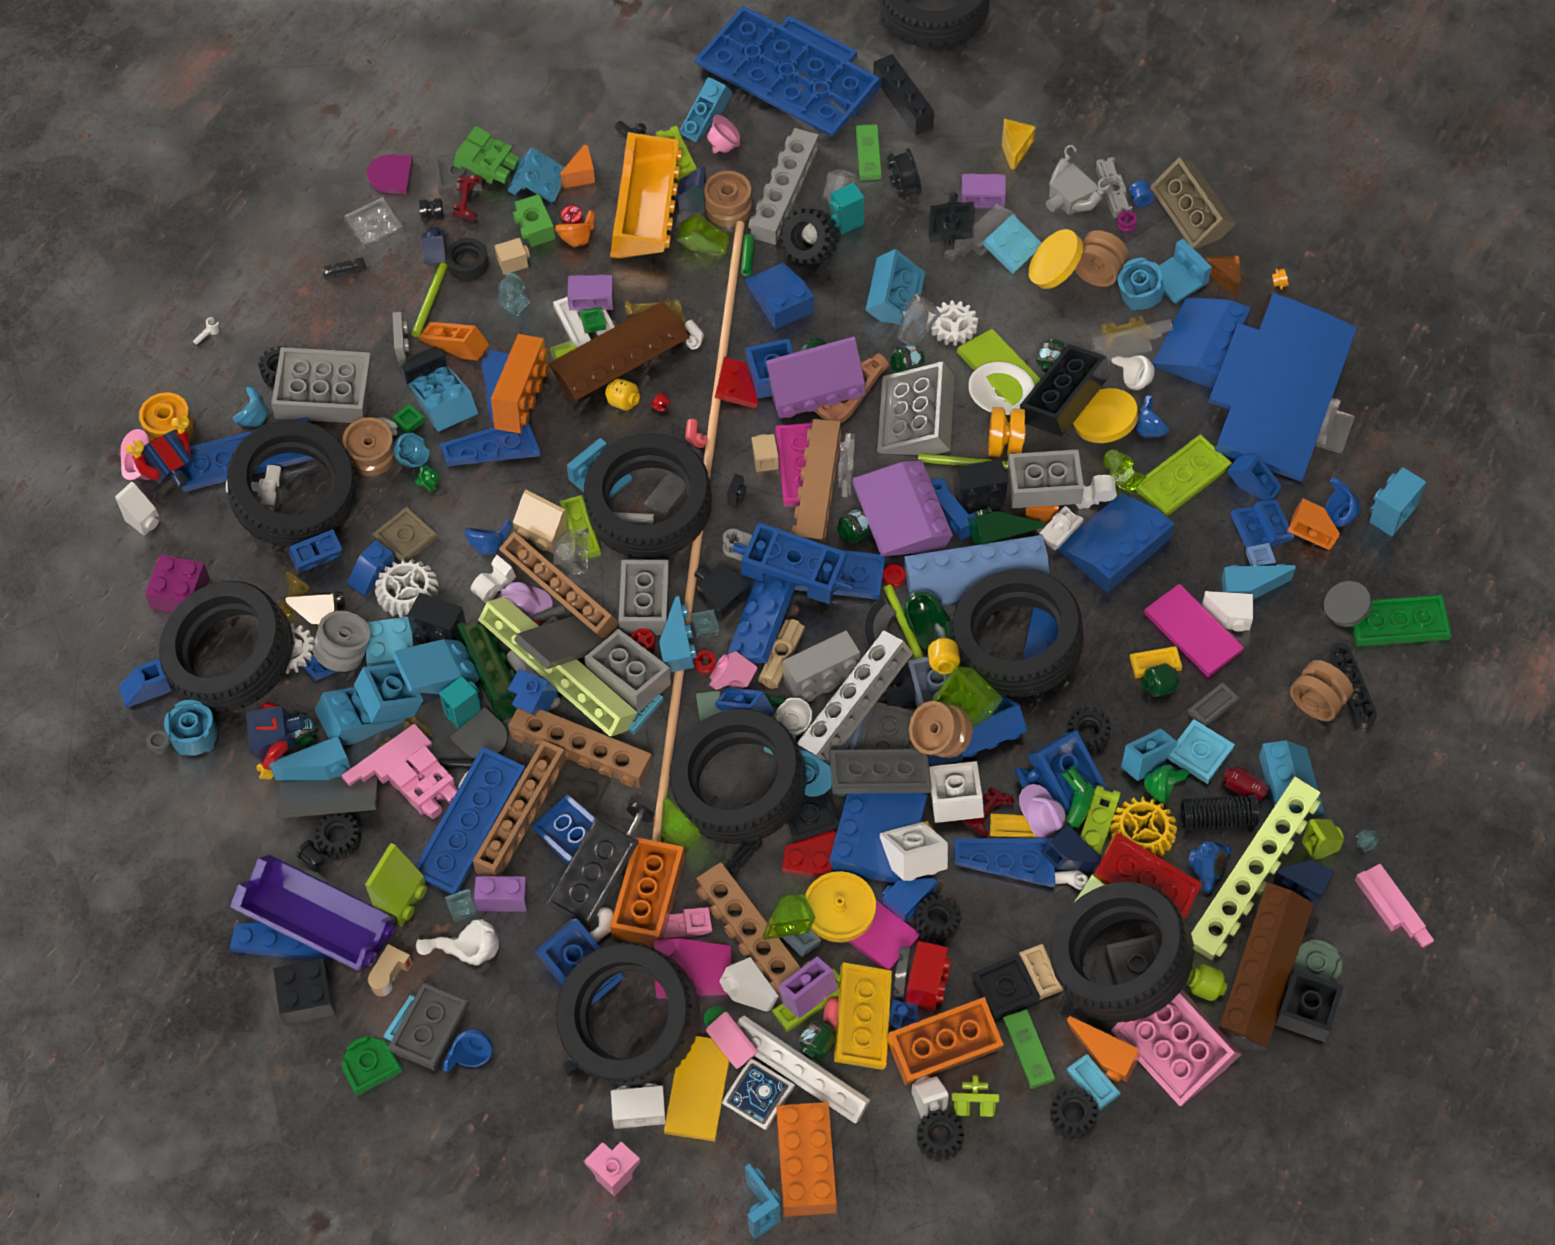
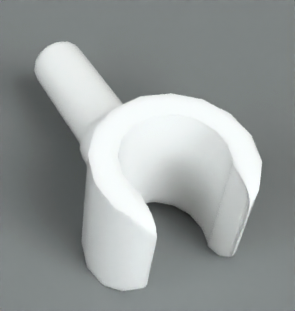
M209 317L206 320V329L193 340V343L197 345L209 334H218L220 330L219 322L214 325V318Z

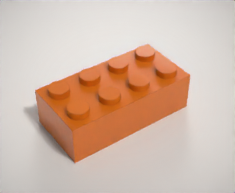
M523 334L517 335L491 397L495 429L521 434L524 425L527 426L530 416L529 412L531 409H534L536 404V395L542 390V380L544 377H547L549 372V364L546 363L548 349L545 348L544 338Z
M636 837L635 839L639 843L629 859L610 929L613 939L654 947V940L664 939L686 858L684 847Z
M985 997L889 1032L886 1037L904 1085L1000 1050L1004 1046Z
M829 1103L776 1106L784 1217L836 1213L837 1203Z

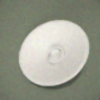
M991 362L978 367L970 376L968 383L972 399L981 408L991 412L992 407H1004L1005 415H1010V411L1013 408L1020 409V404L1035 387L1032 378L1026 371L1006 362ZM993 373H1005L1016 378L1023 388L1021 400L1014 406L1004 401L1005 398L999 397L996 394L995 388H992L986 376Z

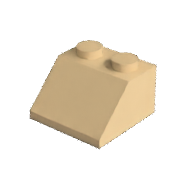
M528 490L524 491L513 521L515 533L525 541L535 544L540 550H547L554 554L569 534L565 509Z

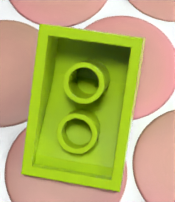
M390 843L365 884L372 905L397 917L395 924L401 927L406 920L412 917L415 904L418 899L421 900L427 891L424 876L399 848Z

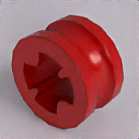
M708 650L699 651L696 654L697 658H694L696 670L701 674L712 673L716 666L715 655ZM703 659H709V663L707 662V665L703 666Z

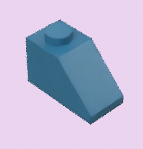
M1162 729L1133 741L1125 747L1121 768L1139 781L1161 766L1177 746V741Z

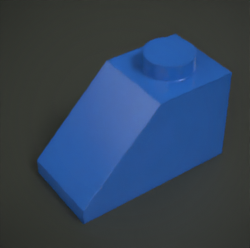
M1258 454L1239 455L1227 471L1240 489L1263 501L1273 500L1282 488Z
M375 540L359 556L347 582L348 586L365 598L376 587L375 584L376 580H379V573H385V566L393 567V561L395 562L393 552Z
M726 687L715 702V706L721 711L751 709L766 713L771 717L775 712L764 691Z
M934 878L914 879L911 881L898 880L893 886L889 885L881 895L882 905L907 923L915 915L920 902L922 903L926 897L929 899L930 895H934L937 892L938 881Z

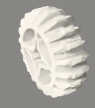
M402 558L401 564L393 561L392 568L385 566V573H379V580H376L375 594L378 597L379 605L383 607L385 612L390 611L392 617L397 614L400 618L408 615L419 592L432 597H438L439 584L436 581V574L431 572V568L428 565L424 566L422 561L415 564L413 559L406 563ZM419 580L425 584L424 589L419 587ZM391 588L396 592L395 598L389 594Z

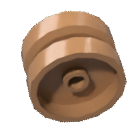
M735 171L718 172L707 180L704 187L705 211L707 217L714 224L722 227L736 226L737 221L745 222L749 218L752 211V189L749 180L744 175Z
M1101 230L1087 233L1082 241L1083 252L1075 272L1089 284L1099 287L1110 286L1114 284L1128 259V249L1118 237L1109 232Z
M368 417L358 419L346 428L343 434V445L349 452L355 472L364 476H377L386 472L395 461V443L392 432L386 423L380 419Z
M1322 660L1309 662L1302 675L1290 687L1291 698L1296 705L1311 717L1321 721L1333 720L1341 710L1342 705L1346 704L1354 691L1352 683L1342 671Z
M936 701L926 702L918 707L912 715L909 725L910 740L917 750L924 754L944 758L957 757L964 752L971 742L973 732L972 721L965 710L959 706Z

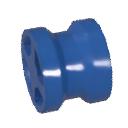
M1146 180L1137 181L1129 188L1130 195L1134 197L1133 202L1136 207L1148 206L1155 199L1154 193L1150 190L1151 186Z

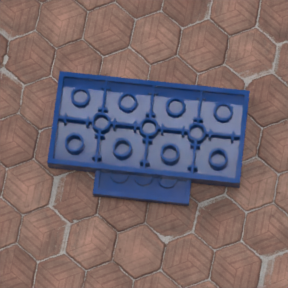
M742 6L694 60L695 64L830 137L836 135L850 122V118L852 117L853 119L880 89L879 77L852 63L857 57L856 50L790 15L779 25L745 6ZM800 72L803 73L807 78L801 76ZM793 84L800 85L803 88V93L801 92V89L799 87L794 86ZM833 100L835 103H837L839 107L845 111V114L839 111L829 101Z
M1275 293L1271 297L1260 330L1238 323L1208 401L1209 403L1230 409L1215 451L1234 459L1239 455L1258 454L1271 472L1302 482L1357 327L1316 308Z

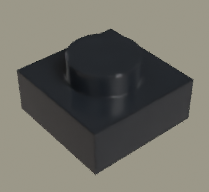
M734 475L727 491L729 505L737 507L739 500L744 499L747 486H744V476Z

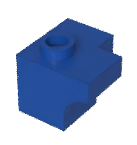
M518 669L508 688L510 693L516 695L512 705L533 716L539 710L548 712L558 693V690L549 681L521 669Z

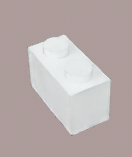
M646 1084L642 1088L621 1086L616 1090H611L614 1129L665 1124L663 1086Z

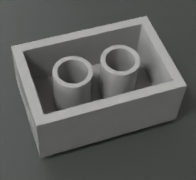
M1078 450L1009 454L1007 471L1012 508L1082 504L1084 485Z
M669 560L621 561L619 627L626 635H632L634 631L643 628L650 630L653 635H662L669 611Z
M619 629L585 656L586 668L637 713L671 685L670 667Z
M847 631L839 633L783 660L784 685L792 698H801L807 703L811 702L816 696L824 692L829 693L844 683L845 679L859 663L860 651Z

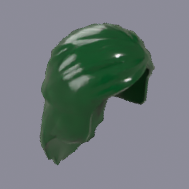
M928 590L918 591L909 595L903 607L904 617L919 645L923 649H928L929 645L939 638L951 639V620L943 608L942 601L933 592Z

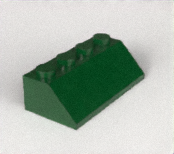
M457 624L460 639L466 648L471 662L475 666L479 676L478 681L496 718L501 722L512 718L517 710L512 705L516 695L510 693L508 688L515 674L512 669L508 671L506 667L508 660L504 651L499 652L497 648L499 645L497 637L490 633L484 625Z

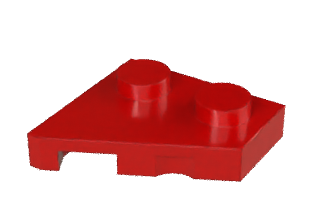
M724 357L714 398L756 409L758 399L746 363Z
M837 831L828 832L785 846L782 873L815 877L831 873L832 866L829 860Z

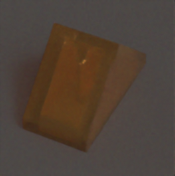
M1207 256L1205 261L1212 266L1210 278L1236 297L1241 286L1239 256Z

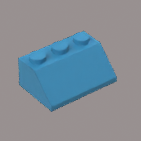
M897 249L877 257L866 311L880 322L906 326L915 325L925 271Z
M1287 740L1264 743L1262 745L1259 760L1266 785L1270 786L1268 794L1272 809H1274L1294 777L1318 790L1306 747ZM1322 802L1314 814L1309 812L1307 817L1324 815ZM1293 804L1289 806L1292 813L1298 814L1302 812L1301 807Z

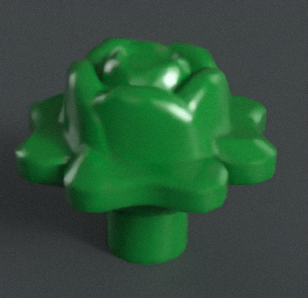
M429 465L421 466L419 477L416 478V484L419 487H426L429 492L437 490V483L440 480L439 474L436 470L430 468Z

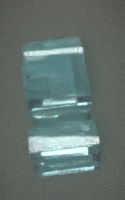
M509 272L498 284L500 292L498 293L499 297L497 300L501 307L518 316L530 302L521 293L525 289L523 280L515 273Z

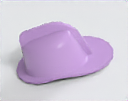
M521 582L509 584L505 589H502L498 598L506 597L528 617L552 608L553 603L546 591L527 586Z
M1028 785L1021 790L1019 805L1034 835L1038 838H1054L1057 835V831L1063 828L1066 815L1062 805L1053 800L1050 793L1040 785Z

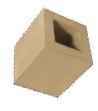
M520 238L494 245L496 257L503 275L528 267L527 258H530L527 245H522Z
M761 434L751 437L756 472L779 469L774 434Z

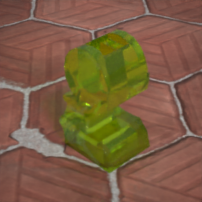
M1114 449L1109 450L1105 454L1103 463L1106 468L1111 470L1110 475L1115 478V485L1131 493L1147 478L1144 474L1131 469L1133 460L1128 455Z

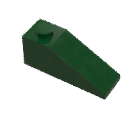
M988 508L975 511L974 517L967 518L974 545L989 543L1045 527L1044 522L998 511L988 512Z

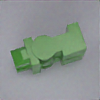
M475 126L456 151L453 166L459 169L465 167L473 171L477 176L486 179V182L490 184L495 179L505 184L511 171L504 167L515 170L519 164L520 157L511 153V145L491 138L490 133Z

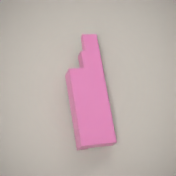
M413 724L342 775V779L351 786L359 779L365 782L376 774L378 779L384 784L389 780L387 773L404 760L409 765L408 757L424 745L430 751L432 743Z
M1381 864L1356 876L1355 882L1391 931L1402 926L1410 938L1415 937L1422 948L1434 942V939L1426 930L1423 921Z

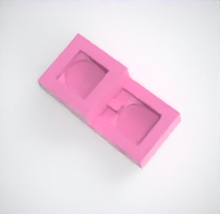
M709 907L684 909L683 914H671L664 939H685L711 933L712 926Z

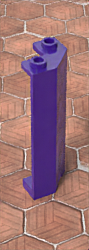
M271 855L258 858L250 881L238 884L230 905L231 908L358 971L373 964L376 956L388 939L393 936L396 929L394 923L397 917Z

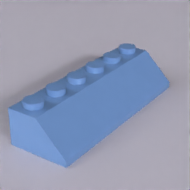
M1043 535L905 556L904 560L909 595L918 591L928 590L933 592L942 601L943 606L958 604L964 593L971 586L997 572L1027 569L1050 575Z

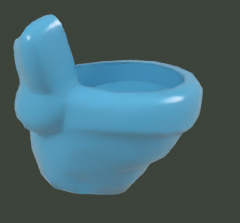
M249 386L246 387L250 401L232 418V421L235 424L247 427H260L266 421L269 411L263 403V397L258 394L254 387Z

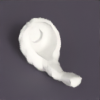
M483 919L473 920L458 937L451 939L448 937H437L430 940H417L416 950L421 955H427L435 948L442 949L445 953L458 957L461 962H467L476 966L495 957L499 949V938L493 925L483 921Z

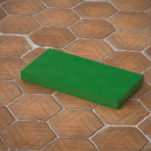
M1443 595L1372 600L1370 614L1366 619L1364 617L1360 621L1361 623L1352 626L1356 647L1450 640L1452 636Z

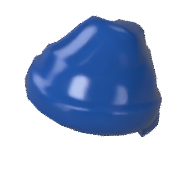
M1146 395L1143 405L1139 409L1135 430L1143 438L1167 436L1170 432L1169 427L1151 411L1153 406L1152 395Z
M1334 476L1330 483L1336 491L1330 496L1325 510L1335 527H1342L1351 523L1360 514V500L1350 491L1348 485Z
M507 519L499 531L466 528L465 535L469 544L480 555H494L498 553L502 542L507 540L508 532L512 528L513 522Z
M468 1029L463 1031L456 1037L451 1049L447 1051L443 1071H450L456 1063L466 1067H477L485 1064L493 1054L494 1047L491 1039L481 1030Z

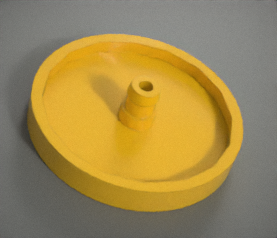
M1068 229L1057 231L1045 239L1031 259L1029 265L1031 281L1042 289L1053 288L1065 281L1075 270L1083 252L1082 239Z
M1115 388L1100 389L1074 421V429L1081 438L1093 443H1109L1121 439L1132 431L1138 421L1139 412L1136 401L1126 391Z
M831 872L822 875L809 886L804 897V916L808 926L815 934L828 941L848 942L857 939L871 927L875 918L876 899L871 887L862 878L852 873Z

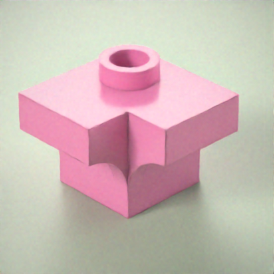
M736 651L723 655L718 660L709 677L712 679L709 685L716 690L725 686L743 689L749 685L758 667Z
M602 1142L584 1160V1163L593 1172L596 1180L615 1196L633 1178L632 1173L640 1163V1158L622 1142L613 1150Z

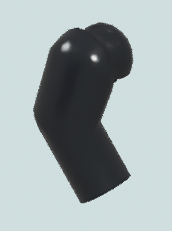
M618 121L615 125V129L626 138L628 132L646 134L647 128L642 123H637L635 128H630L622 121Z

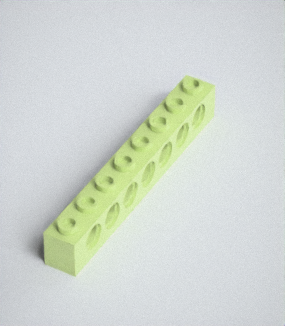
M1297 777L1293 778L1192 931L1194 950L1211 961L1215 955L1220 957L1228 945L1225 943V940L1229 934L1234 936L1241 926L1238 920L1242 914L1247 916L1255 904L1252 902L1253 897L1256 893L1258 895L1262 894L1267 883L1265 879L1269 873L1274 875L1281 865L1278 859L1282 853L1287 855L1295 843L1292 841L1295 833L1299 835L1302 833L1308 823L1305 821V818L1309 812L1314 814L1321 804L1318 800L1321 792ZM1293 804L1301 807L1302 812L1298 814L1292 813L1289 806ZM1280 824L1285 825L1289 832L1281 834L1276 830V826ZM1264 845H1272L1276 852L1267 854L1263 851L1262 847ZM1251 865H1258L1261 867L1262 873L1253 874L1250 872L1249 867ZM1244 885L1248 888L1249 893L1241 895L1236 891V887ZM1230 905L1235 909L1236 913L1234 915H1226L1222 908ZM1211 926H1218L1221 928L1222 934L1213 936L1208 929Z

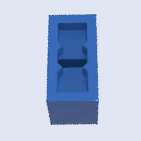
M333 529L294 544L289 548V556L298 574L337 559L342 554L341 545Z

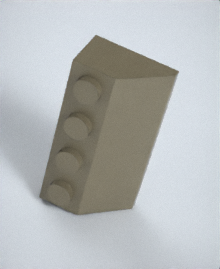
M1179 157L1151 185V190L1194 250L1222 239L1236 225L1232 216L1192 161Z

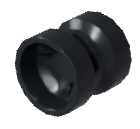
M436 198L433 201L419 200L422 222L429 221L432 218L443 220L441 198Z

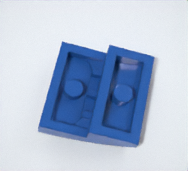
M1277 499L1257 501L1254 507L1237 508L1230 514L1246 548L1269 543L1270 547H1274L1294 539V534L1287 531L1289 524Z

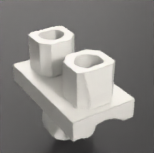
M1065 506L1059 513L1053 516V519L1039 535H1043L1046 545L1056 550L1083 523V518L1075 515Z

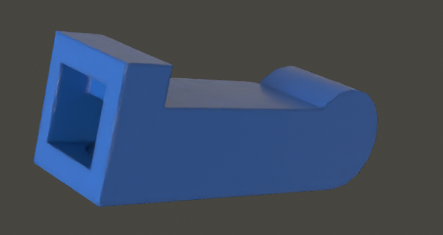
M940 478L931 480L949 527L960 541L970 536L971 531L967 518L974 517L975 514L969 515L948 490V484L945 480Z

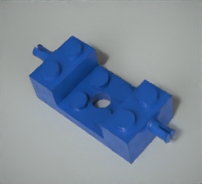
M759 522L748 546L736 542L733 545L732 552L744 555L741 561V574L763 582L767 573L808 587L807 597L827 604L830 603L833 593L838 588L852 592L854 582L841 579L842 571L845 567V551ZM790 555H797L800 557V560L798 562H791L788 560V557Z

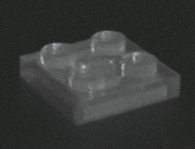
M383 197L344 215L346 223L365 250L404 232L402 225Z
M846 433L845 442L840 443L838 488H842V497H851L855 460V434Z

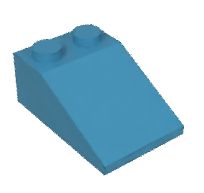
M442 639L396 650L392 653L409 692L439 694L461 676L467 682L472 681L474 684L479 679L464 644L459 640Z

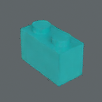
M854 182L831 192V202L829 203L831 220L836 221L837 224L834 227L839 228L841 234L864 224L865 197Z
M462 676L439 693L444 714L457 729L481 710L480 704H482L477 695L479 690L472 681L467 682Z

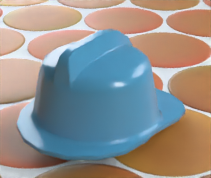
M800 750L807 771V784L804 789V795L817 797L826 793L832 786L830 766L812 753Z

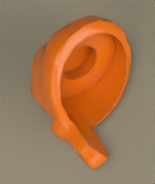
M589 210L584 223L555 225V232L572 247L584 246L589 242L591 230L594 229L595 212Z

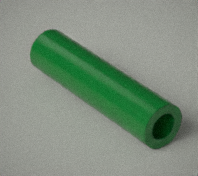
M752 234L744 235L741 274L746 276L752 272L755 239Z

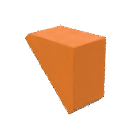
M584 144L561 171L562 187L569 188L595 183L594 169L587 145Z

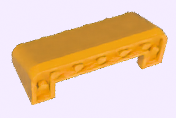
M628 132L612 237L611 258L620 259L664 252V248H669L671 235H666L667 230L671 231L673 218L669 217V213H674L675 200H671V196H676L678 183H673V181L678 179L680 166H676V162L681 161L682 149H678L679 140Z

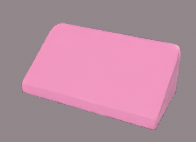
M726 1011L706 1028V1032L736 1069L744 1065L758 1052Z

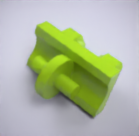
M978 1074L972 1075V1082L962 1081V1089L972 1090V1093H951V1101H954L956 1116H970L971 1101L980 1102V1116L994 1117L996 1102H999V1094H978V1090H988V1082H978Z

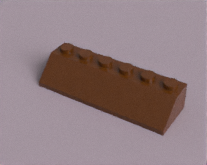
M661 301L548 364L568 401L571 403L688 339L689 335L679 317Z
M1266 883L1219 1026L1222 1032L1268 1047L1314 905L1312 902L1289 889Z

